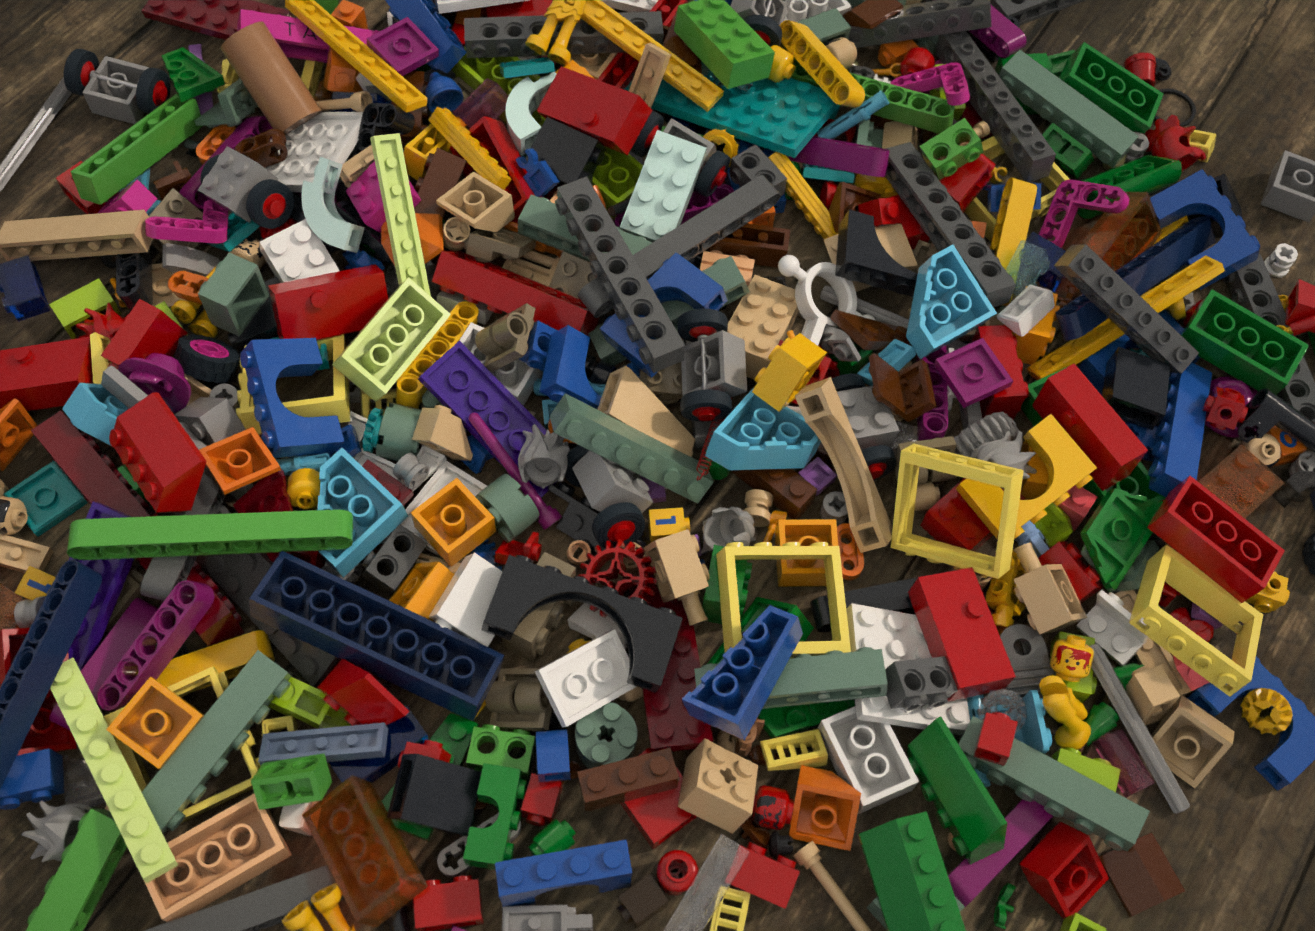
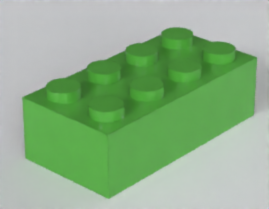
M697 0L678 5L674 32L727 89L769 77L775 52L725 0Z

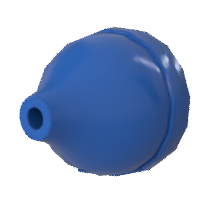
M438 72L431 73L429 83L425 89V96L428 98V109L432 113L436 107L447 108L451 112L458 109L464 100L463 92L459 85L450 77L442 76Z

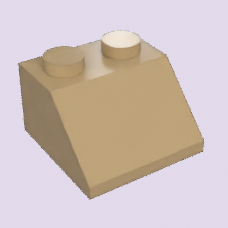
M472 172L436 200L437 205L476 229L497 233L515 218L512 195L475 172Z
M1181 695L1160 721L1151 736L1171 772L1193 788H1196L1233 745L1234 731Z

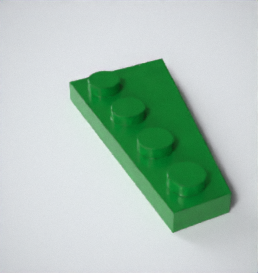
M449 713L429 740L443 744L442 748L451 754L450 763L462 766L469 751L474 726L479 727L476 722ZM394 784L370 815V819L429 842L434 830L387 818L395 787Z

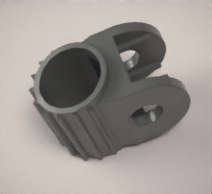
M1023 624L1009 626L1001 633L1000 638L1016 677L1004 690L994 693L1002 704L1019 703L1029 690H1037L1039 698L1043 699L1039 687L1041 679L1051 675L1056 676L1055 671L1050 667L1051 657L1048 655L1045 641L1039 635V632L1030 626Z

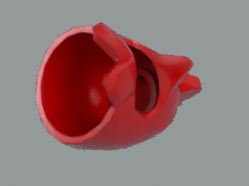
M1170 115L1167 121L1161 118L1155 121L1156 128L1154 130L1149 129L1145 133L1149 140V146L1145 152H1151L1152 156L1181 161L1182 171L1188 169L1198 159L1202 161L1206 159L1203 150L1199 147H1191L1189 143L1190 135L1196 127L1184 128L1180 126L1176 115Z

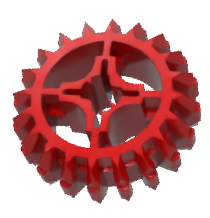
M618 539L615 548L609 540L605 544L606 550H603L599 545L595 546V550L598 553L596 556L587 553L586 557L591 562L589 565L586 563L580 564V567L586 571V574H579L578 576L589 580L591 585L596 586V583H601L617 590L621 596H624V592L628 588L637 587L630 597L641 598L649 605V602L644 597L646 594L649 596L655 595V592L648 587L649 585H657L658 581L655 578L649 577L656 573V569L654 566H649L653 561L650 556L643 557L645 550L642 547L635 550V544L631 541L625 547L624 541ZM624 558L635 561L640 576L626 573ZM611 559H614L612 560L611 566L608 570L604 572H599L600 568L606 562H608ZM618 574L626 578L623 581H618L617 586L612 581H609L616 579ZM590 605L591 611L595 612L599 610L598 608ZM599 611L601 617L605 618L607 616L603 611Z

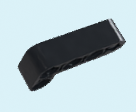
M368 104L362 114L359 140L355 145L353 157L371 145L370 138L372 136L396 133L406 135L410 133L415 124L414 115L410 112L405 113L401 108L392 104ZM345 192L346 198H347L349 201H351V199L349 198L348 194Z
M151 246L148 252L98 256L106 267H116V292L130 312L139 299L152 305Z

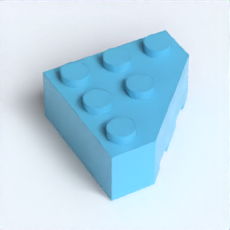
M954 245L932 255L918 270L906 338L920 360L978 328V326L983 325L997 314Z
M79 383L62 408L75 427L110 446L109 435L110 431L114 429L117 417L129 409L101 384Z
M752 388L713 432L705 454L706 457L728 470L804 468L815 455L821 441L805 422L802 415L788 407L778 412L752 393L754 389Z
M341 448L320 467L319 479L321 482L317 510L339 509L353 514L352 546L341 550H318L320 555L344 578L408 517V514L401 502L347 451Z

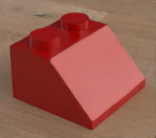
M344 659L337 664L317 687L326 695L322 700L336 712L341 709L346 713L343 719L350 726L385 723L388 725L406 716L409 712L369 672Z
M1061 821L1019 863L1032 888L1063 919L1078 913L1109 879L1089 835Z

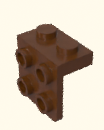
M874 353L869 356V373L873 381L872 393L878 402L884 403L895 415H900L907 422L936 408L929 366L924 360L921 359L898 372L877 354Z

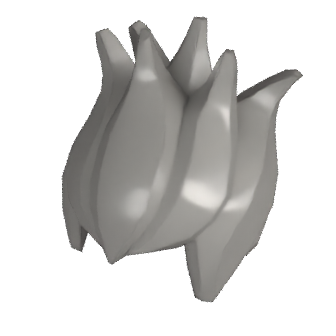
M535 424L532 425V433L523 430L526 441L518 457L522 481L527 483L530 480L542 489L552 485L557 480L558 482L563 481L568 466L567 454L570 451L569 443L563 442L564 437L554 432L550 434L549 430L544 435Z
M1007 431L1002 439L982 443L971 455V458L1024 470L1023 479L1030 478L1027 473L1035 474L1037 472L1035 468L1026 464L1036 452H1021L1023 434L1020 431L1014 441H1011L1010 431Z
M732 506L730 508L719 507L712 510V517L703 521L702 531L704 535L701 554L713 551L714 545L725 547L728 543L742 542L744 546H749L750 542L756 540L754 537L755 528L753 526L755 522L752 515L741 508Z
M40 801L39 805L46 817L36 818L30 812L27 813V818L35 830L25 831L21 835L38 843L30 859L33 860L39 856H44L42 862L53 859L61 861L64 850L73 842L79 831V821L92 807L82 803L55 807Z

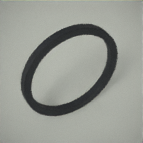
M1160 89L1159 91L1163 94L1177 95L1189 104L1191 117L1187 121L1179 123L1182 127L1189 125L1196 114V107L1191 98L1175 89ZM1155 115L1154 121L1159 119L1157 115Z

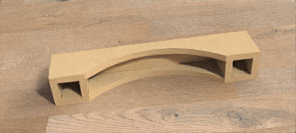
M830 377L806 385L795 395L805 422L820 439L834 465L844 494L850 529L860 553L885 547L892 539L893 526L833 381Z

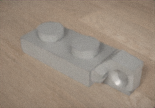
M568 905L502 907V931L593 930L592 914H576V907H568Z

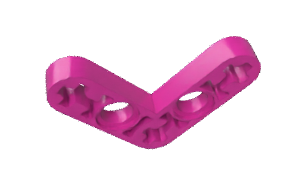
M957 62L904 75L890 82L892 85L917 92H925L943 87L947 103L951 106L964 104L970 99L969 88L962 66Z
M1077 180L1063 181L1056 190L1038 235V244L1049 253L1057 252L1065 242L1078 208L1120 213L1127 208L1129 196L1116 186ZM1072 189L1074 190L1073 194L1070 193L1066 196L1067 192H1071ZM1098 191L1097 198L1092 202H1087L1089 193ZM1106 196L1109 199H1117L1119 196L1120 199L1119 201H1114L1112 204L1108 199H1106ZM1060 211H1066L1065 218L1060 222H1055V216ZM1053 237H1055L1054 241H1049V243H1047L1048 239H1052Z
M207 200L204 202L203 220L149 217L145 220V234L153 239L224 243L227 241L228 210L213 200Z

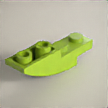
M293 677L288 680L291 685L285 694L279 699L275 696L268 705V707L286 716L291 715L317 729L350 726L343 719L346 715L345 712L341 709L337 712L334 711L322 700L326 696L322 691Z

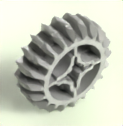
M1004 412L986 415L954 437L956 442L955 454L971 457L973 451L979 445L1000 440L1007 431H1010L1011 441H1014L1019 432L1016 427L1017 425Z

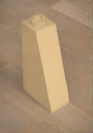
M627 366L609 374L597 410L692 457L695 438L638 376Z

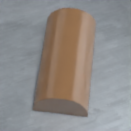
M256 22L242 28L221 45V51L273 129H279L286 135L322 113V110L264 22Z

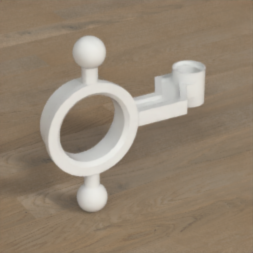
M785 255L779 260L778 269L780 273L784 276H794L798 279L795 289V300L801 315L806 320L801 334L817 346L825 327L837 328L839 326L830 317L821 313L813 301L811 285L815 276L822 277L832 286L838 299L839 311L875 320L869 314L862 315L856 311L857 295L852 281L846 278L835 276V264L821 262L805 272L800 268L798 259L793 255Z

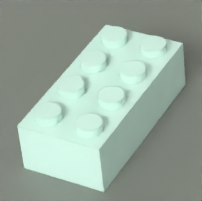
M657 130L620 228L632 235L645 237L653 243L680 226L705 162L707 148Z

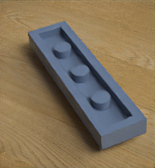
M385 723L266 733L262 737L258 763L262 765L265 762L325 753L327 762L385 757L388 727Z

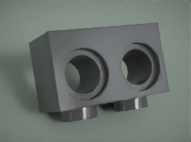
M757 145L731 158L729 175L735 184L742 187L756 177L764 175L781 196L784 195L787 177Z
M401 524L381 542L382 546L377 553L371 551L361 564L365 569L360 576L387 595L396 590L428 544ZM394 541H402L406 546V552L397 551L394 548ZM378 563H384L389 567L390 574L388 576H383L377 571Z
M945 656L895 661L885 669L888 683L887 699L891 709L904 707L905 711H910L926 704H930L932 708L946 704L948 702L947 698L958 691Z

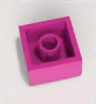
M374 161L351 184L346 193L364 224L381 233V226L386 221ZM409 181L413 206L415 207L421 201V198Z

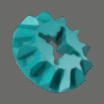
M374 408L368 416L362 440V447L366 452L373 453L377 444L381 442L379 430L383 419V409Z

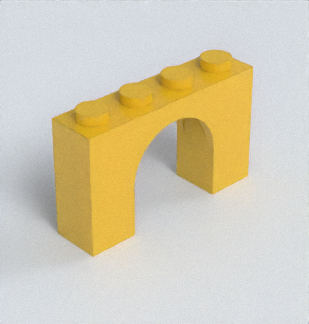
M1052 414L1023 436L1025 441L1044 462L1048 472V484L1040 497L1032 500H1019L1014 539L1025 532L1021 526L1029 520L1035 524L1048 513L1044 509L1051 503L1057 507L1069 498L1070 495L1067 493L1069 489L1075 485L1080 489L1093 478L1090 473L1097 468ZM966 478L957 486L956 490L998 540L1004 491L999 486Z

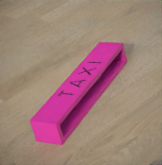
M240 9L237 31L250 24L264 22L286 57L327 63L329 45L298 18ZM345 26L365 44H367V38L380 32Z

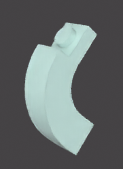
M555 72L541 77L534 83L529 77L524 78L513 88L506 102L507 130L521 155L526 154L525 150L532 147L541 129V126L531 115L542 102L556 76Z
M320 157L314 170L315 177L313 183L303 181L301 198L304 216L312 231L322 241L334 247L358 253L365 227L345 221L339 215L335 206V191L343 164Z

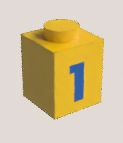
M683 507L649 510L648 528L650 543L687 529L690 532L689 517L684 518Z
M29 565L14 593L32 601L37 597L46 596L55 576Z

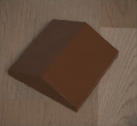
M865 0L842 14L849 26L872 29L903 10V4L897 0Z
M839 182L829 208L835 233L839 232V224L849 209L859 212V204L881 197V194L845 182Z
M1153 833L1137 838L1135 845L1128 852L1112 850L1099 857L1109 877V881L1129 917L1185 892Z

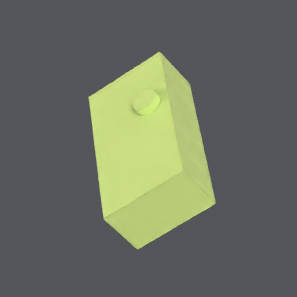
M408 277L332 365L376 402L390 390L451 314Z

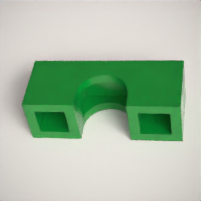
M483 763L477 791L479 802L489 803L497 807L499 815L495 823L489 827L477 828L470 826L463 856L465 865L496 870L495 862L512 860L514 843L509 842L512 830H518L521 812L516 811L518 799H524L527 780L522 779L521 769Z

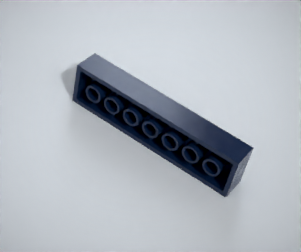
M281 551L249 598L251 617L333 656L344 659L371 674L471 721H474L502 666L503 654L446 627L442 628L440 624L284 551Z

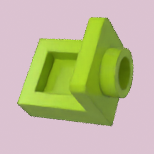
M1053 503L1044 509L1048 514L1035 523V526L1045 536L1046 544L1049 547L1054 546L1059 541H1065L1073 532L1069 516Z

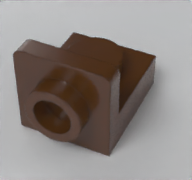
M177 160L172 162L176 173L153 182L161 200L173 188L179 193L181 188L191 178L187 167L182 169Z

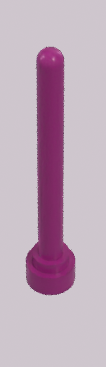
M471 413L469 415L470 423L509 475L520 484V489L524 495L528 494L533 500L540 514L537 522L543 530L547 529L559 520L562 515L556 507L553 509L550 505L547 506L529 481L527 483L522 481L518 466L479 414Z

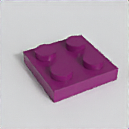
M408 17L367 38V46L401 76L439 56V49Z
M983 338L937 358L934 366L963 408L1009 388L1013 383L1012 378Z

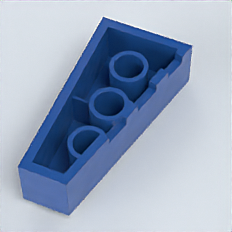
M385 0L390 6L389 12L396 19L402 20L408 17L439 49V56L427 62V65L433 70L439 69L448 73L467 53L456 33L449 29L451 26L449 21L439 14L436 4L433 3L434 0Z
M769 605L743 633V638L734 648L730 647L723 654V660L700 679L701 683L692 693L689 691L682 698L688 714L745 740L803 635L798 616Z

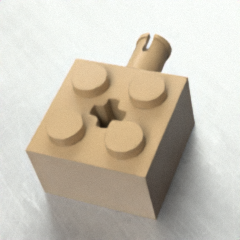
M689 529L655 540L644 547L646 556H650L653 560L650 566H654L656 569V573L653 576L658 581L657 587L663 603L677 598L678 601L681 600L689 626L707 620L698 594L701 593L700 590L709 587L707 581L710 580L706 565L704 563L701 564L697 552L700 549L696 537L691 535Z
M1030 542L1014 549L1025 571V574L1014 579L1016 584L1014 590L1019 601L1025 603L1030 613L1027 615L1028 621L1034 630H1038L1039 635L1056 632L1087 618L1062 564H1046L1042 566Z
M721 731L717 735V744L704 738L686 758L678 807L733 834L752 815L758 765L735 754L737 737L731 735V741H729L730 734Z

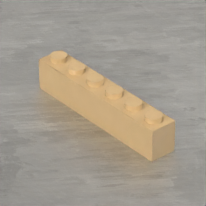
M145 210L5 221L0 230V253L8 263L148 252L153 238L145 234V220L149 218Z

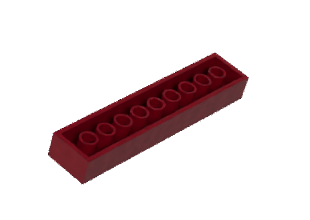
M61 410L31 430L90 505L92 502H99L131 517L158 516L150 510L149 505L134 491L123 475L118 472L109 457L102 453L93 438L75 427ZM153 557L135 559L147 571ZM195 561L187 580L209 585L214 592V601L194 628V631L208 647L241 636L245 633L239 625L243 619L237 613L233 604L226 596L220 593L216 584L208 575L204 574L199 564ZM194 591V593H193V595H192V600H193L194 597H195V591Z

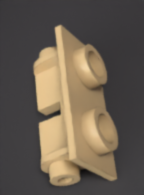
M372 145L343 164L340 179L347 188L375 161Z

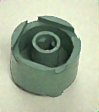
M389 402V407L387 406L379 430L380 440L383 443L382 445L377 444L376 456L396 462L407 453H413L417 456L421 449L419 448L420 443L412 440L421 409Z
M503 474L475 497L494 516L498 533L504 541L509 543L532 525L540 514L528 494L524 496L518 490L521 487L520 484L508 474Z
M610 702L578 720L575 730L576 751L581 762L590 769L633 757L637 745V727L633 717L625 709L616 703ZM601 736H611V742H607L606 739L601 740Z

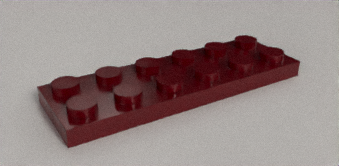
M149 0L141 10L145 18L227 40L237 32L240 9L292 17L289 10L253 0Z
M657 585L649 586L648 588L655 592L654 596L646 594L644 597L649 602V606L657 609L665 607L673 610L677 616L682 617L661 687L656 693L642 688L651 752L671 748V751L695 749L704 738L713 742L711 725L690 716L682 701V698L689 691L692 693L696 689L695 669L701 668L694 625L689 626L681 600L678 601L677 598L663 603ZM637 587L629 588V597L635 592Z

